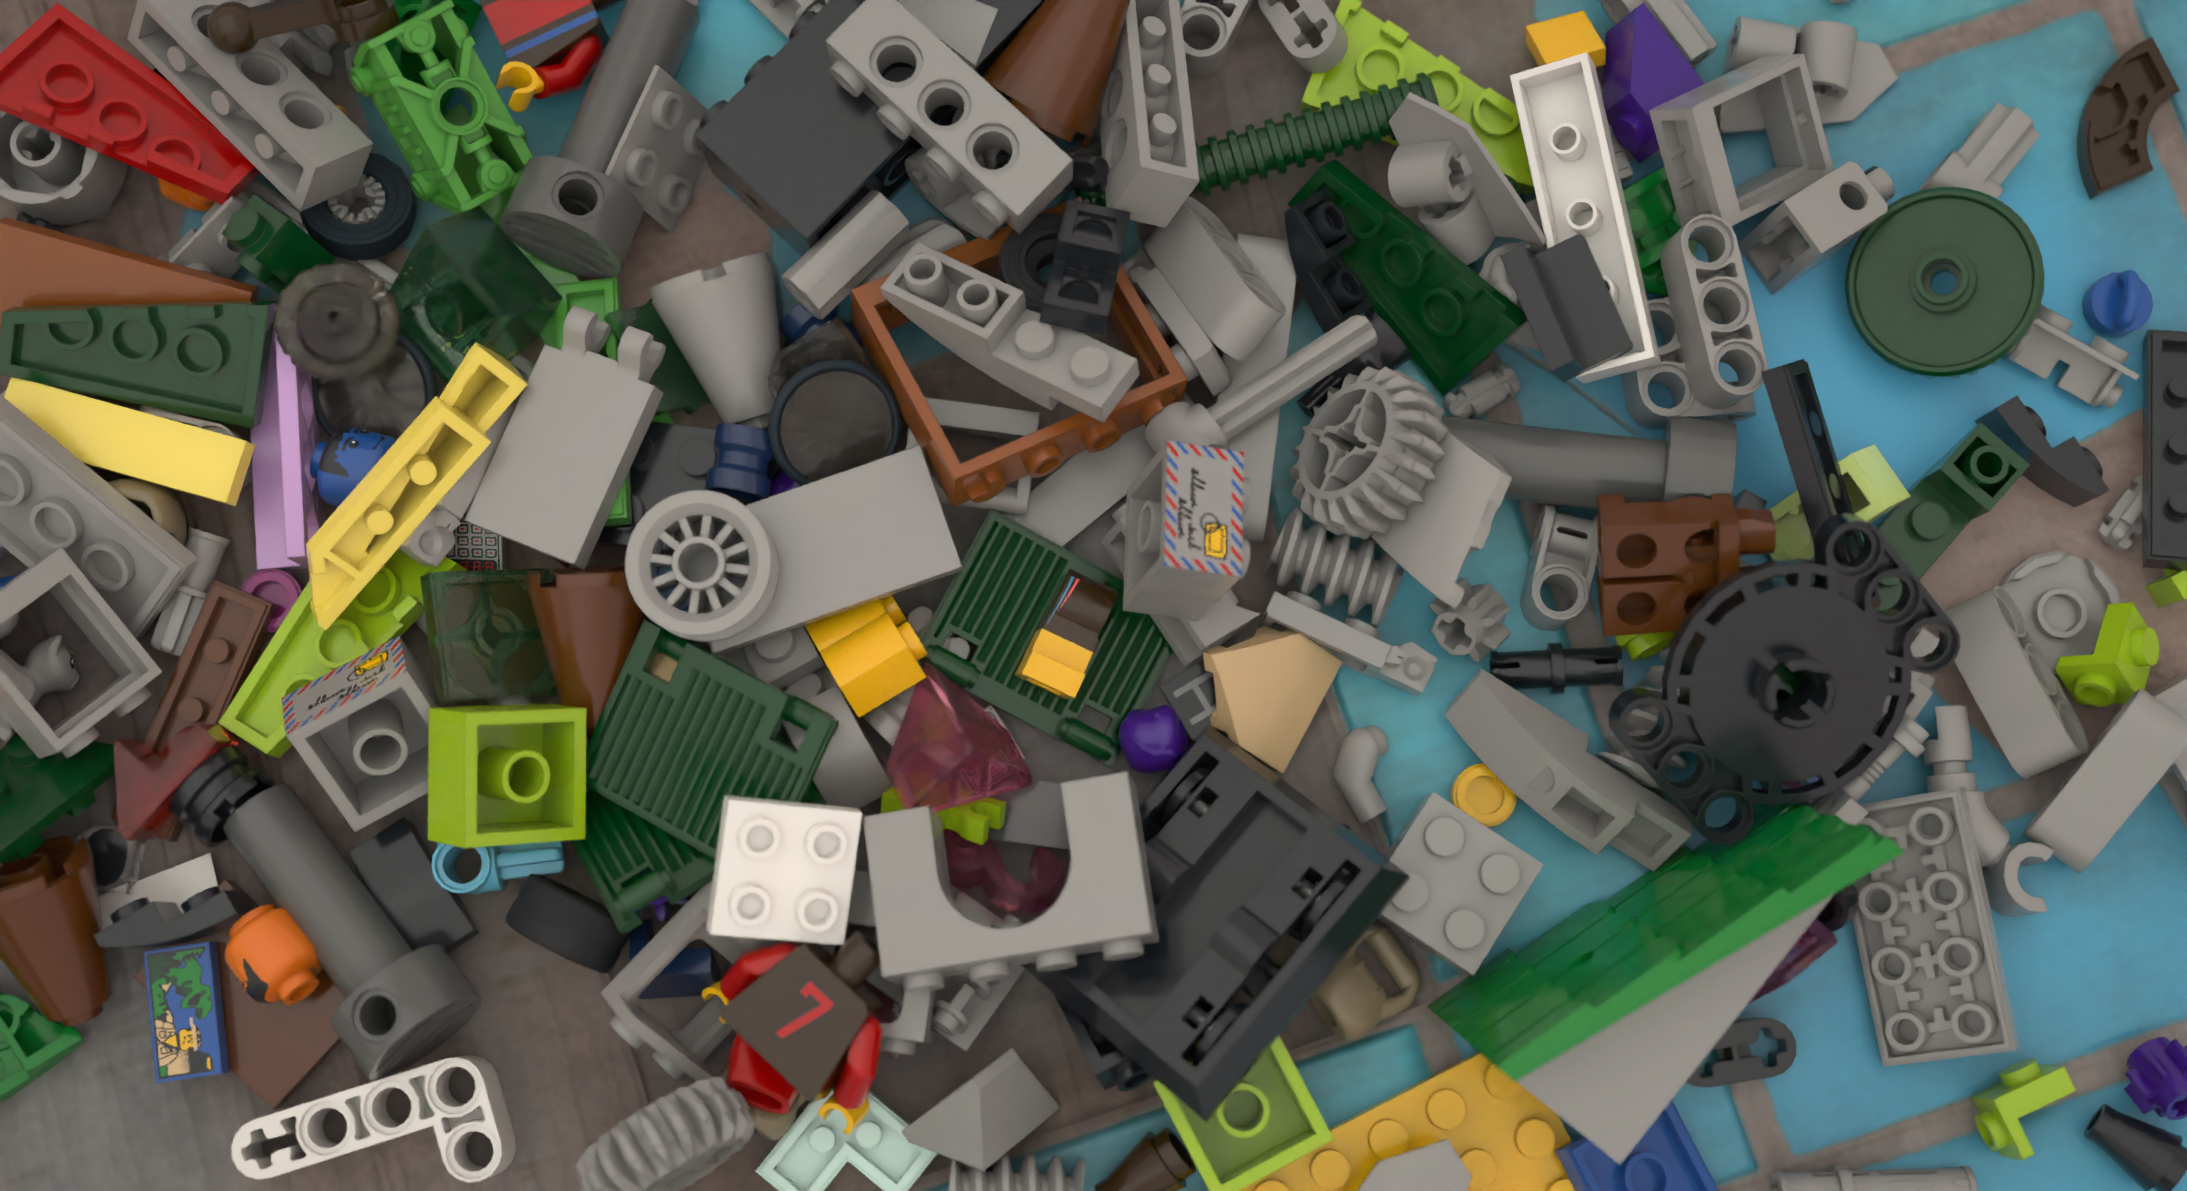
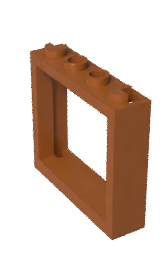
M1081 197L1072 199L1074 201L1083 202ZM1066 202L1045 210L1040 214L1064 213ZM1010 225L997 230L990 240L979 237L942 252V254L997 279L1000 250L1013 228ZM1120 265L1108 321L1127 354L1137 359L1139 374L1145 385L1126 392L1104 423L1080 412L960 463L888 332L891 329L911 322L909 318L882 296L880 287L891 273L851 289V321L881 377L893 390L900 407V412L918 445L921 446L925 458L952 507H956L969 500H972L974 503L987 501L1001 493L1006 484L1030 475L1032 478L1045 476L1061 466L1066 458L1084 450H1088L1090 453L1105 450L1116 443L1122 434L1142 425L1147 427L1150 420L1161 413L1164 407L1183 401L1188 379Z

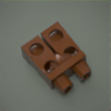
M1731 493L1711 494V499L1691 496L1678 498L1671 502L1625 503L1623 494L1597 495L1598 608L1603 636L1678 631L1688 613L1710 590L1737 572L1754 567H1739L1740 555L1774 553L1776 527L1771 510L1736 509Z

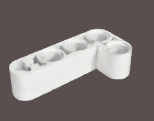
M464 1055L436 1061L254 1119L243 1125L235 1134L231 1145V1153L236 1168L245 1176L254 1179H266L434 1127L441 1156L448 1172L456 1179L469 1183L482 1181L504 1171L513 1161L516 1152V1141L499 1078L493 1065L483 1057ZM459 1067L471 1073L475 1080L474 1095L466 1104L455 1100L449 1091L450 1076ZM394 1088L403 1090L411 1101L410 1115L403 1124L391 1119L386 1111L387 1097ZM330 1109H336L342 1113L347 1122V1132L340 1144L328 1139L323 1131V1121ZM475 1131L485 1134L493 1145V1156L486 1167L475 1165L467 1155V1141ZM296 1133L299 1145L284 1148L265 1156L262 1150V1143L269 1141L271 1138Z

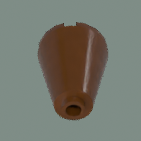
M1045 0L987 69L982 78L1035 126L1070 143L1074 138L1081 147L1087 149L1095 135L1130 0Z
M625 565L586 566L585 570L577 567L553 569L554 581L540 583L538 570L527 572L526 586L560 704L587 708L586 739H590L644 619L650 621V618L644 614L633 599L626 579Z
M72 835L44 839V843L24 859L18 857L12 861L2 863L3 866L0 868V959L47 1020L63 1021L66 1026H74L98 1016L103 1011L102 1004L108 1000L112 991L106 947H99L93 936L103 930L93 852L88 839L82 837L76 846Z

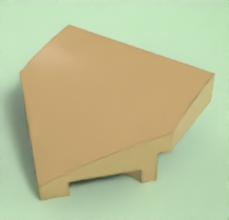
M1263 626L1256 629L1254 637L1228 648L1217 645L1203 651L1205 671L1213 673L1216 707L1210 716V725L1226 732L1229 740L1267 768L1284 774L1343 662L1299 632L1290 629L1281 632Z

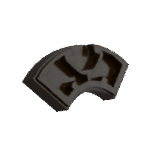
M2153 37L2137 44L2113 63L2096 82L2083 107L2077 134V157L2083 185L2090 200L2144 177L2154 170L2147 150L2149 125L2160 105L2176 95L2180 89Z

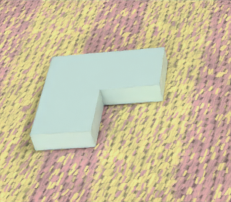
M832 1090L826 1098L810 1102L787 1133L756 1169L760 1176L779 1191H824L844 1165L850 1162L883 1191H908L938 1153L908 1142L901 1131L909 1126L910 1123L872 1091H869L867 1096L870 1105L869 1113L849 1135L843 1133V1130L847 1127V1120L843 1113L834 1109L825 1120L818 1114L820 1107L833 1094Z

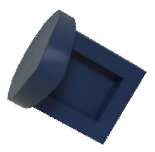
M642 919L643 923L632 930L629 942V962L654 937L652 919ZM683 949L640 993L638 998L656 999L701 996L704 989L720 981V969L712 949Z

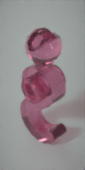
M943 830L950 884L957 889L974 888L981 884L985 896L994 905L1008 912L1023 915L1038 913L1048 908L1056 898L1061 880V867L1057 858L1048 849L1037 847L1033 850L1028 871L1035 881L1022 882L1012 878L1006 872L1001 855L990 839L983 845L962 838L955 831Z

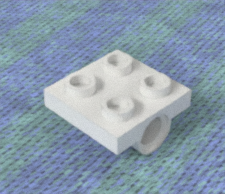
M724 795L706 927L709 934L844 945L862 812L857 808Z

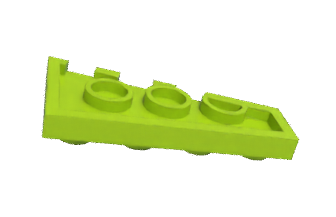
M1340 0L1335 16L1346 31L1348 49L1344 58L1334 68L1326 72H1312L1299 110L1305 107H1310L1312 112L1321 110V103L1329 101L1331 106L1340 104V97L1348 95L1350 100L1359 98V91L1365 89L1368 90L1369 94H1374L1378 92V85L1386 84L1390 89L1397 87L1398 79L1405 78L1410 83L1416 81V74L1424 72L1427 77L1431 78L1439 106L1472 127L1515 190L1532 195L1535 189L1516 105L1490 87L1485 90L1459 73L1461 68L1441 54L1437 58L1408 39L1409 33L1390 20H1387L1386 23L1362 8L1360 0ZM1390 135L1382 137L1383 141L1399 146L1397 140H1392Z
M397 549L327 630L318 626L310 609L312 596L309 580L218 723L264 753L279 759L293 745L286 736L281 698L397 636L401 637L428 609L425 587L431 580L458 579L467 569L446 556L437 567L423 566L402 550Z

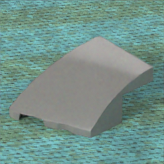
M1440 420V423L1448 431L1445 437L1437 444L1445 453L1444 457L1436 461L1432 468V473L1437 479L1427 481L1421 490L1423 502L1413 501L1408 506L1406 521L1392 519L1390 529L1386 534L1374 531L1371 537L1425 588L1442 602L1456 609L1465 593L1456 584V580L1466 556L1475 550L1483 549L1491 530L1493 517L1501 506L1512 477L1494 456L1455 435Z

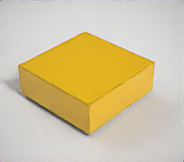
M1584 10L1525 26V43L1538 67L1585 52L1589 54L1595 63V67L1606 65V47Z

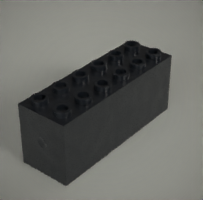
M830 0L818 13L809 11L803 15L790 31V41L774 57L766 55L758 60L747 73L744 79L745 86L729 102L721 100L714 104L703 116L699 125L701 130L695 135L712 173L801 256L871 190L881 192L886 199L891 201L911 181L905 168L906 158L922 147L911 135L902 140L893 134L877 116L876 112L880 107L864 92L858 97H854L835 80L829 71L833 64L831 63L826 40L865 0ZM976 0L999 9L976 65L948 44L946 45L982 77L1045 0ZM903 62L893 63L884 70L882 77L891 82H902L912 76L915 68ZM952 105L939 106L932 111L929 119L940 126L952 125L953 117L959 108Z

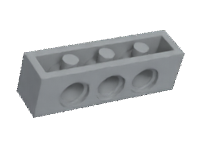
M137 0L127 40L300 212L358 186L373 142L319 90L314 82L309 80L267 37L259 39L258 43L250 51L243 54L223 52L212 43L207 32L208 17L215 7L225 2H231V0Z
M865 0L826 40L831 63L833 64L829 71L835 80L854 97H858L864 92L880 107L876 114L883 124L902 140L911 135L928 151L924 158L931 168L951 184L957 178L976 194L971 199L975 207L997 227L1006 222L1020 234L1073 180V159L897 0ZM903 62L915 68L912 76L902 82H891L882 77L884 70L893 63ZM942 105H952L963 112L962 117L956 123L948 126L937 125L929 119L932 111ZM989 148L1003 149L1011 156L1010 161L1004 167L996 170L983 168L976 162V159L981 152Z
M1130 0L1099 116L1102 158L1109 165V171L1106 175L1107 185L1105 186L1107 208L1131 212L1129 220L1163 228L1167 227L1200 181L1179 0Z

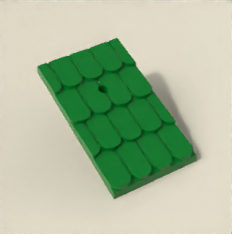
M1759 803L1754 807L1755 819L1752 828L1743 839L1734 844L1723 846L1713 844L1707 840L1693 851L1684 845L1667 858L1654 872L1649 870L1607 901H1595L1581 907L1515 954L1508 948L1478 969L1474 975L1468 976L1427 1007L1513 1081L1519 1083L1618 1164H1621L1831 897L1839 890L1905 851L1887 836L1875 833L1865 825H1852L1844 822L1837 815L1818 813L1811 806Z

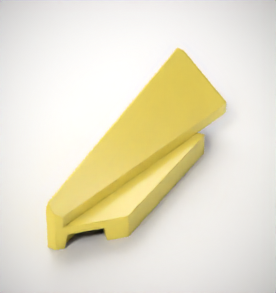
M476 342L464 357L441 396L433 398L306 543L312 596L310 609L318 626L327 630L489 446L491 441L486 435L487 430L528 385L514 365L505 357Z

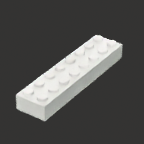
M1585 52L1510 75L1541 222L1546 237L1547 249L1577 234H1581L1586 238L1633 343L1631 351L1576 376V378L1585 384L1662 364L1595 63L1589 54Z

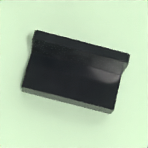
M1577 234L1536 255L1524 244L1500 255L1550 372L1561 381H1568L1632 350L1633 343L1591 248L1583 235Z

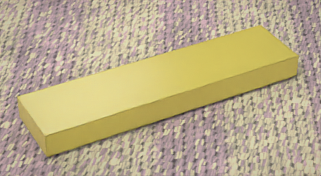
M14 377L10 378L4 396L5 399L85 465L236 507L256 446L248 441Z

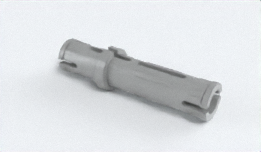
M1846 1164L1829 1165L1827 1171H1773L1770 1180L1772 1183H1778L1779 1186L1769 1185V1191H1977L1976 1178L1969 1166L1934 1169L1848 1170Z

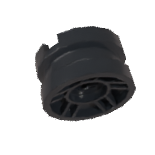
M229 745L209 756L188 775L172 796L168 805V811L180 824L191 823L195 827V837L206 847L214 848L228 840L223 826L233 812L250 798L266 789L274 787V780L263 770H252L248 767V757L236 746Z

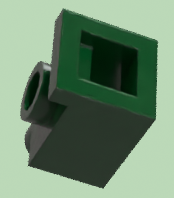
M255 194L242 209L230 218L226 228L221 233L242 250L235 259L238 264L296 307L336 260L332 254L294 222Z

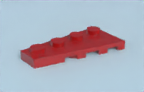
M58 3L0 53V110L221 205L231 196L236 198L261 173L170 82Z

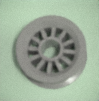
M693 490L681 492L662 500L640 519L628 542L625 556V573L633 599L652 621L678 637L692 641L712 642L724 640L742 633L764 614L777 589L779 559L770 533L745 505L719 492ZM702 521L700 536H697L692 522ZM717 521L726 524L715 537ZM680 528L686 539L681 543L671 537ZM740 533L744 542L729 547ZM665 543L675 550L673 556L659 555ZM703 551L716 552L718 567L714 575L703 582H692L688 576V566L692 558ZM749 556V566L732 563ZM657 567L673 570L657 577ZM732 577L747 578L742 590L731 583ZM677 585L666 599L662 591ZM723 590H727L736 597L726 606L720 595V592ZM690 596L688 612L679 610ZM706 596L710 600L713 612L703 613Z

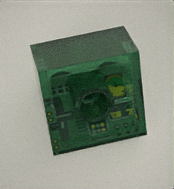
M481 206L424 227L379 309L401 333L410 337L425 352L434 371L448 384L464 357L476 342L502 355L509 361L514 359L539 337L563 297Z

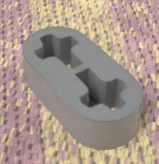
M1257 0L1261 11L1287 50L1306 71L1313 73L1326 72L1334 68L1344 58L1348 49V37L1325 0H1296L1300 7L1292 13L1285 7L1283 0ZM1314 26L1323 39V42L1316 48H1313L1311 41L1305 34Z

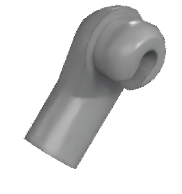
M1372 725L1365 726L1362 729H1353L1343 739L1334 766V779L1360 825L1388 809L1371 780L1379 757L1385 755L1388 751V739L1380 728Z

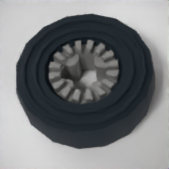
M370 152L357 187L301 211L300 216L302 224L310 237L333 256L351 261L376 259L394 251L409 236L416 218L414 192L409 180L399 166L385 156ZM355 198L367 199L368 207L364 208L362 213H358V217H354V213L349 214L348 207L353 206Z

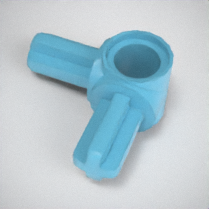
M563 841L474 847L480 854L482 866L478 876L471 882L465 883L457 876L455 865L459 854L467 848L437 842V849L432 856L431 865L434 878L442 888L453 893L480 895L486 892L502 891L506 888L507 880L527 878L531 873L541 876L562 873L566 865V851Z

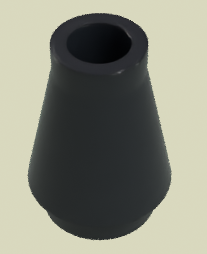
M2103 1104L2096 1111L2084 1131V1137L2098 1145L2144 1191H2148L2151 1188L2156 1191H2172L2187 1171V1148L2181 1144V1136L2118 1112L2107 1104Z

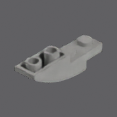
M919 242L913 246L880 287L882 296L935 340L991 378L1051 411L1060 401L1104 423L1140 375L1136 358L1074 329L1039 322L1041 314L1026 309V299L1023 291Z
M1482 668L1447 707L1444 716L1479 759L1535 812L1595 855H1598L1609 844L1654 872L1692 835L1693 826L1676 806L1586 751L1589 740L1587 733Z

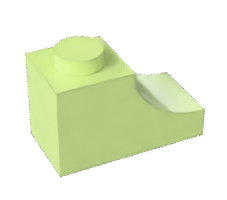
M1875 444L1851 453L1838 462L1854 515L1869 523L1911 497ZM1797 490L1769 509L1771 510L1776 527L1774 553H1769L1773 561L1790 559L1812 560L1814 558L1813 539Z

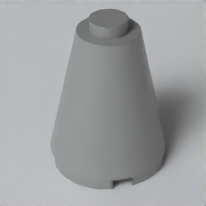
M768 252L722 262V266L705 271L699 269L649 288L652 298L651 303L723 423H738L739 425L759 429L768 427L773 403L777 394L784 386L774 268Z

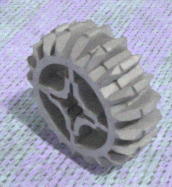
M1367 366L1359 376L1348 373L1344 378L1341 389L1329 387L1327 400L1322 406L1313 405L1315 415L1309 425L1300 427L1304 433L1302 443L1292 450L1293 454L1298 458V462L1289 472V475L1296 481L1293 486L1292 495L1300 501V510L1306 513L1310 520L1321 523L1322 528L1339 536L1346 533L1351 537H1360L1365 540L1374 531L1386 534L1390 529L1392 519L1406 521L1408 506L1413 501L1423 502L1421 490L1427 481L1437 479L1432 473L1434 463L1445 455L1437 444L1445 437L1448 431L1440 423L1444 410L1436 404L1434 395L1427 391L1425 385L1399 370L1393 371L1387 367L1376 370Z
M723 1077L697 1080L688 1087L681 1086L675 1092L665 1097L660 1096L652 1104L638 1109L635 1114L626 1120L617 1122L616 1127L600 1135L596 1143L587 1147L585 1153L580 1157L575 1166L577 1169L576 1173L581 1181L582 1191H681L686 1187L693 1186L696 1181L705 1175L713 1173V1170L719 1165L729 1161L733 1154L742 1150L745 1143L750 1141L756 1125L748 1112L750 1107L741 1091L737 1092L734 1086L731 1089Z

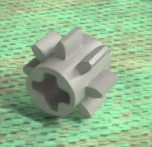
M1464 577L1456 582L1465 591L1456 609L1442 602L1438 597L1430 604L1429 607L1432 611L1439 615L1435 619L1430 631L1435 635L1441 647L1448 651V654L1451 656L1470 653L1473 660L1479 662L1492 649H1496L1510 636L1511 632L1502 623L1506 618V614L1511 609L1509 605L1505 604L1502 596L1492 588L1491 584H1478L1471 587Z

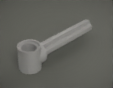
M1353 315L1208 409L1200 403L1191 406L1187 402H1176L1164 407V410L1153 417L1148 423L1145 430V440L1155 453L1160 450L1167 440L1229 450L1227 440L1375 346L1378 342L1377 333L1364 315Z

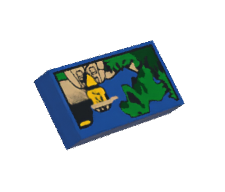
M203 942L143 951L156 1083L230 1073L217 942Z

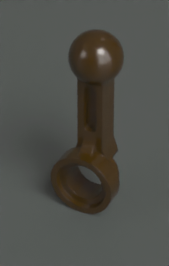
M280 0L250 8L239 2H225L215 7L210 13L207 20V32L210 40L218 49L229 54H243L250 51L261 38L321 24L331 27L340 42L361 41L376 37L397 26L400 23V18L393 0Z

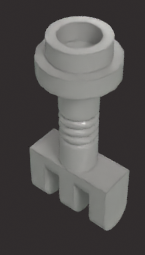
M1904 713L1902 722L1885 751L1863 774L1837 791L1802 802L1800 806H1811L1818 813L1837 815L1844 822L1857 825L1868 814L1857 801L1870 789L1871 784L1875 783V779H1879L1880 774H1884V770L1889 769L1906 750L1917 758L1925 750L1921 744L1928 738L1929 734ZM1885 715L1876 723L1878 726H1880Z

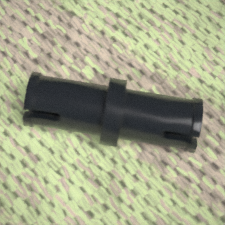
M1548 643L1547 650L1490 651V674H1493V676L1514 689L1549 688L1550 694H1564L1565 687L1622 686L1623 663L1618 661V659H1622V651L1620 645L1563 649L1562 643Z

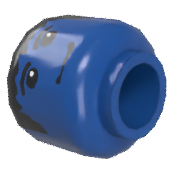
M344 426L333 433L328 442H319L311 457L310 475L312 478L317 479L318 492L324 502L328 505L339 507L397 439L356 427Z

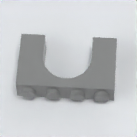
M1122 772L1061 783L1071 854L1069 876L1063 892L1048 911L1030 923L1013 928L985 927L968 920L962 913L951 890L942 817L930 806L863 817L882 977L896 985L903 984L905 993L928 992L943 988V977L969 973L971 982L995 981L1011 976L1009 966L1036 962L1037 971L1062 970L1077 965L1076 955L1103 951L1104 960L1129 959L1144 954L1143 944L1159 942L1136 784L1129 773Z

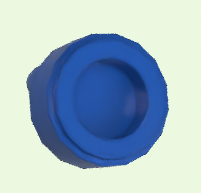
M2133 270L2113 272L2102 277L2086 291L2083 300V313L2088 324L2099 334L2108 337H2123L2139 329L2150 318L2153 309L2150 290Z

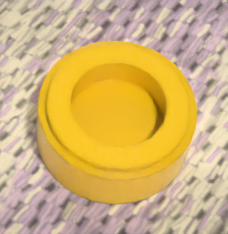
M1484 763L1472 765L1461 771L1454 779L1450 789V803L1488 828L1504 822L1512 814L1517 802V795Z

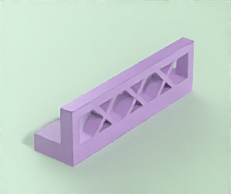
M294 304L276 305L261 423L253 429L250 428L251 443L256 445L252 455L256 563L257 570L259 571L264 569H279L283 571L309 569L306 543L326 522L325 502L318 492L317 479L312 478L310 475L311 457L315 447L321 442V425L315 414L311 382L313 366L317 360L316 323Z

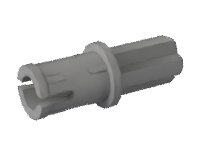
M189 527V535L185 547L199 559L161 611L151 639L152 647L176 656H181L212 582L215 580L226 546L230 542L229 539Z

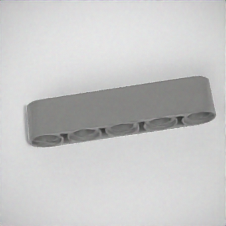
M1237 234V243L1283 302L1287 313L1244 361L1236 360L1222 351L1221 359L1233 381H1231L1232 384L1216 394L1215 404L1287 358L1297 276L1291 259L1288 240ZM1281 406L1227 440L1229 450L1244 452L1243 477H1248L1251 482L1250 503L1242 522L1243 539L1263 542Z

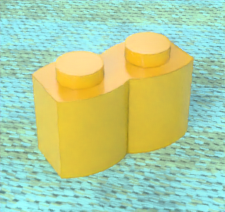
M892 595L804 625L832 676L859 718L926 678L917 661L928 655Z

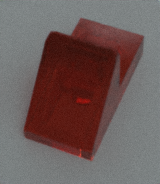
M197 723L195 727L189 725L180 730L167 743L163 750V755L167 758L163 761L140 740L117 738L114 741L118 832L128 841L153 839L173 817L169 814L168 805L180 784L209 756L229 745L236 746L239 741L222 725Z

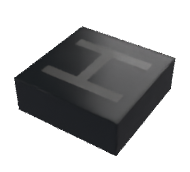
M1204 659L1159 685V689L1167 703L1175 709L1182 720L1186 735L1191 742L1196 739L1208 724L1210 725V716L1216 707L1213 673L1205 671Z

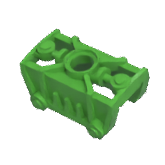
M444 0L360 44L353 61L355 66L350 68L349 72L351 75L350 81L355 90L366 98L371 97L413 173L409 177L411 181L410 186L414 194L426 203L431 200L433 204L454 214H461L516 185L524 165L533 156L527 147V136L523 128L513 121L475 52L473 45L476 43L470 35L466 24L453 12L452 7L454 4L452 0ZM395 38L406 51L419 54L426 67L419 74L427 87L403 77L385 42ZM434 44H436L438 50L444 55V60H438L437 56L435 55L432 49ZM450 88L462 90L472 106V114L463 125H453L447 122L441 114L440 99ZM490 143L500 159H493L486 147L487 144ZM458 144L465 155L473 152L480 163L476 170V178L481 192L473 197H470L454 168Z

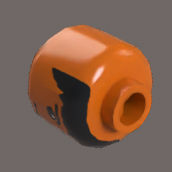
M271 904L259 906L234 923L229 931L231 939L227 943L224 958L254 1001L270 1004L282 1000L285 1005H292L309 996L318 987L319 980L317 976L323 968L319 964L315 947L284 908H276Z

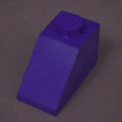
M1644 3L1635 8L1605 34L1606 65H1604L1602 90L1608 124L1612 127L1613 135L1623 148L1629 150L1638 163L1659 150L1649 110L1705 84Z

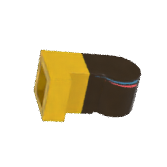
M1069 569L1058 586L1014 675L1064 699L1075 698L1086 675L1084 674L1086 667L1099 641L1097 637L1113 607L1117 591Z

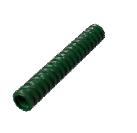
M1424 72L1416 74V81L1410 83L1405 78L1398 79L1397 87L1389 89L1386 84L1378 85V92L1374 94H1369L1368 90L1365 89L1359 91V98L1350 100L1349 96L1345 95L1340 97V104L1331 106L1329 101L1322 102L1321 110L1312 112L1310 107L1302 108L1301 116L1293 118L1289 112L1283 114V121L1274 123L1273 119L1269 118L1264 120V127L1255 129L1253 124L1245 126L1246 132L1236 135L1233 129L1226 131L1227 138L1217 141L1215 135L1207 137L1208 144L1198 146L1197 141H1195L1200 181L1189 196L1192 197V194L1202 192L1203 197L1212 195V188L1219 186L1224 192L1230 190V183L1239 181L1241 186L1249 184L1248 177L1258 175L1260 180L1268 178V171L1277 169L1279 174L1287 173L1286 166L1296 164L1298 169L1306 167L1305 160L1315 158L1317 163L1324 162L1325 154L1333 152L1335 157H1340L1344 155L1343 149L1352 147L1357 152L1363 150L1362 143L1368 141L1377 146L1382 144V137L1390 135L1392 140H1397L1388 121L1409 92L1439 106L1431 78L1427 77ZM1080 188L1075 189L1076 196L1081 197L1084 203L1107 207L1105 188L1098 193L1080 191Z

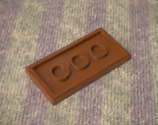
M8 217L0 220V333L2 313L12 307L257 301L259 290L257 286Z

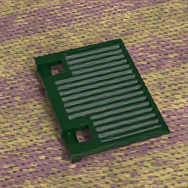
M990 509L961 562L963 570L955 573L920 638V642L928 655L917 662L920 667L943 676L956 683L957 687L1050 737L1090 755L1091 759L1112 769L1122 750L1119 743L1121 722L1132 710L1144 708L1173 649L1149 614L1123 611L1124 581L1003 514ZM1072 569L1116 590L1117 595L1110 614L1097 637L1099 641L1084 672L1086 675L1076 697L1064 699L1014 674L1058 586L1068 570ZM950 632L977 646L970 662L942 647ZM1084 705L1111 718L1104 734L1077 720Z
M644 619L586 747V786L716 859L724 795L802 803L831 738L837 731L839 722L832 714L796 695H789L708 652L706 647L695 641L678 637L658 624ZM656 653L663 654L678 662L669 682L649 672ZM783 721L790 722L806 731L798 751L775 740Z
M779 730L775 740L790 747ZM811 782L802 803L827 805L814 783ZM586 786V836L582 840L570 841L621 934L624 932L626 934L641 925L643 922L637 911L663 895L673 905L713 880L716 859Z

